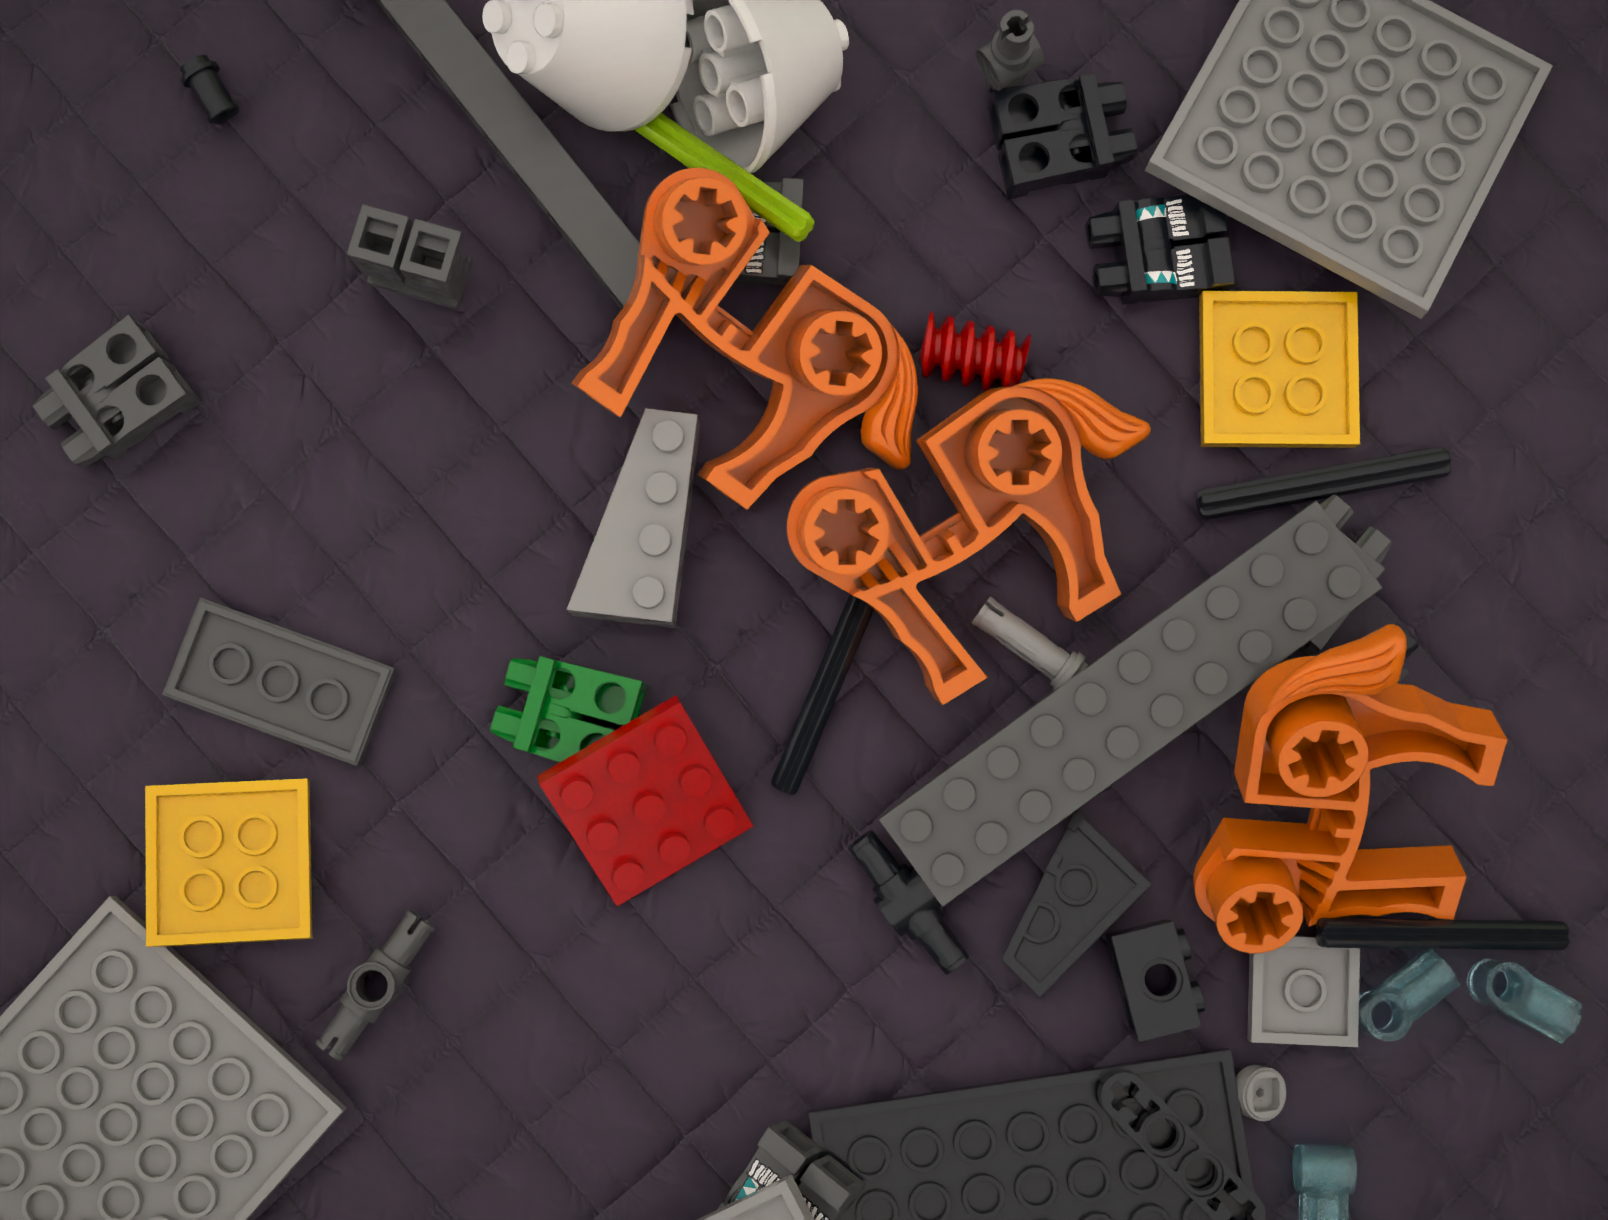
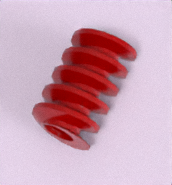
M930 311L919 357L922 376L928 378L938 365L941 366L943 382L948 383L956 370H960L963 387L967 388L976 375H981L984 392L990 390L997 379L1001 380L1002 387L1020 384L1030 347L1031 334H1028L1020 347H1017L1014 330L1008 329L1000 342H996L993 325L988 324L980 337H976L974 322L968 320L961 331L957 333L953 316L948 315L941 326L936 328L934 313Z

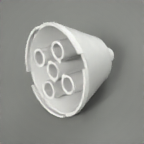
M490 0L483 9L484 27L488 32L492 33L495 48L510 71L520 75L579 121L602 131H631L655 119L668 106L679 89L686 73L692 50L690 47H685L687 14L694 15L692 0Z
M692 0L694 15L687 14L685 47L692 48L690 60L682 83L676 92L678 102L670 104L677 123L749 173H754L760 169L831 93L838 91L841 87L843 70L842 51L846 50L849 46V36L844 23L838 19L833 20L829 10L821 0Z

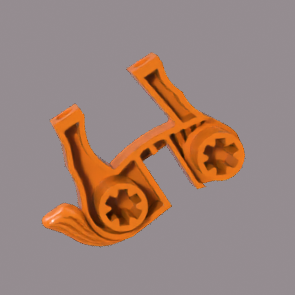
M688 168L677 171L663 179L650 194L644 210L637 270L631 293L624 307L613 320L611 332L603 349L590 364L580 370L571 384L612 414L621 418L669 324L676 314L691 331L714 350L744 369L773 382L768 405L753 432L734 449L705 462L697 474L736 504L748 510L777 477L812 456L817 447L833 431L848 420L864 412L861 426L862 444L893 469H906L911 463V431L917 406L918 384L914 360L903 338L876 307L813 265L799 266L753 331L719 307L718 304L770 232L762 219L755 218L737 186L731 180L710 169Z
M1043 378L1030 380L1011 387L994 388L980 394L916 440L957 509V513L918 535L880 469L865 468L822 476L804 486L794 498L789 509L786 530L788 543L796 559L806 569L863 600L883 618L892 635L902 642L916 658L922 670L925 685L932 697L944 705L988 677L917 591V583L935 576L972 556L998 537L1020 516L1039 533L1049 549L1056 571L1057 605L1064 617L1078 622L1121 595V592L1104 555L1099 513L1091 500L1083 475L1081 445L1088 452L1099 458H1116L1145 440L1150 435L1151 427L1146 421L1118 410L1088 388L1065 380Z
M1388 624L1361 639L1331 648L1317 656L1299 657L1279 663L1263 673L1251 686L1244 703L1234 775L1244 803L1311 808L1307 824L1223 818L1196 863L1193 874V888L1200 909L1216 923L1219 935L1230 947L1246 953L1273 951L1284 946L1296 935L1302 924L1303 914L1308 927L1315 925L1321 918H1337L1350 915L1378 917L1400 912L1421 913L1438 919L1454 920L1467 876L1452 845L1358 849L1368 812L1370 770L1399 762H1430L1451 768L1468 777L1477 785L1494 786L1508 739L1491 710L1450 703L1414 685L1397 683L1401 676L1407 650L1406 634L1398 625Z

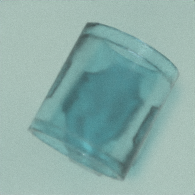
M1433 949L1423 950L1374 990H1367L1359 995V1030L1365 1035L1386 1042L1396 1041L1404 1037L1414 1021L1460 986L1456 974ZM1386 1001L1392 1010V1017L1386 1027L1377 1029L1372 1022V1010L1378 1003Z
M1483 959L1475 963L1469 971L1467 977L1468 990L1472 998L1478 1003L1499 1010L1558 1044H1563L1570 1035L1575 1033L1582 1019L1581 1008L1583 1004L1534 977L1522 965L1498 959ZM1502 971L1507 978V987L1505 992L1497 997L1493 991L1492 983L1497 973Z
M1296 1144L1293 1151L1292 1175L1295 1190L1299 1193V1220H1348L1349 1195L1354 1193L1357 1179V1164L1353 1147L1347 1145Z

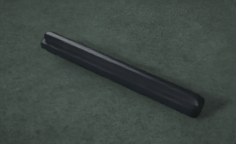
M1436 447L1207 488L1196 493V507L1201 518L1208 520L1325 499L1333 494L1342 496L1447 477L1451 473V458L1449 452L1443 447Z
M851 594L848 597L771 780V785L774 788L790 795L798 792L874 611L869 604Z
M1321 918L1316 923V942L1320 947L1564 950L1569 945V928L1563 921Z

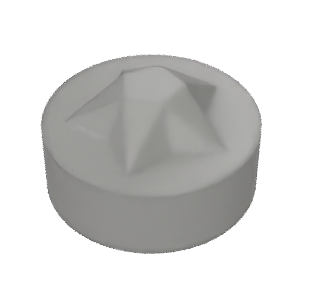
M1249 1065L1243 1068L1236 1076L1238 1099L1242 1115L1258 1121H1269L1275 1118L1281 1112L1286 1101L1287 1091L1283 1077L1278 1071L1261 1065Z

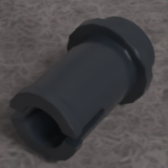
M199 55L181 66L180 71L183 74L181 82L184 87L192 89L205 111L209 123H212V125L220 124L235 116L239 112V107L234 103L217 74L220 70L217 62L210 61L207 55Z

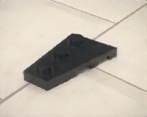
M1075 810L1039 886L1005 951L1002 961L1041 998L1152 884Z

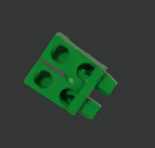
M539 656L538 662L512 658L504 685L529 692L523 712L498 705L490 732L513 742V748L561 762L615 731L582 721L583 715L622 727L639 717L648 685L640 680L555 661Z

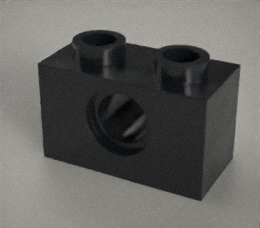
M1164 919L1104 934L1132 1039L1142 1042L1201 1027L1198 1013L1205 1011V1004L1197 980L1189 981L1184 961L1191 959V950L1183 928L1176 929L1174 921ZM1163 964L1169 971V984L1162 992L1151 993L1145 985L1146 972L1153 965Z

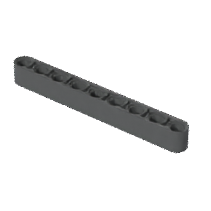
M375 0L622 310L631 293L636 276L640 244L445 0Z

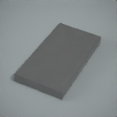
M200 598L162 695L360 767L397 669Z

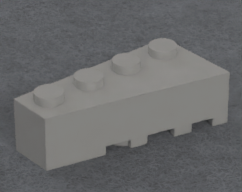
M645 408L567 607V611L572 616L676 628L700 434L698 414Z

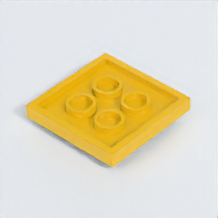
M1201 292L1199 295L1201 447L1356 448L1360 445L1357 292Z
M307 778L145 786L146 947L313 939L310 781Z

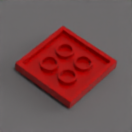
M677 695L537 775L542 790L616 906L621 905L754 827Z

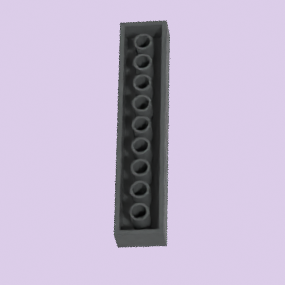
M1316 500L883 814L879 821L943 907L1258 679L1267 670L1280 663L1382 589V586Z

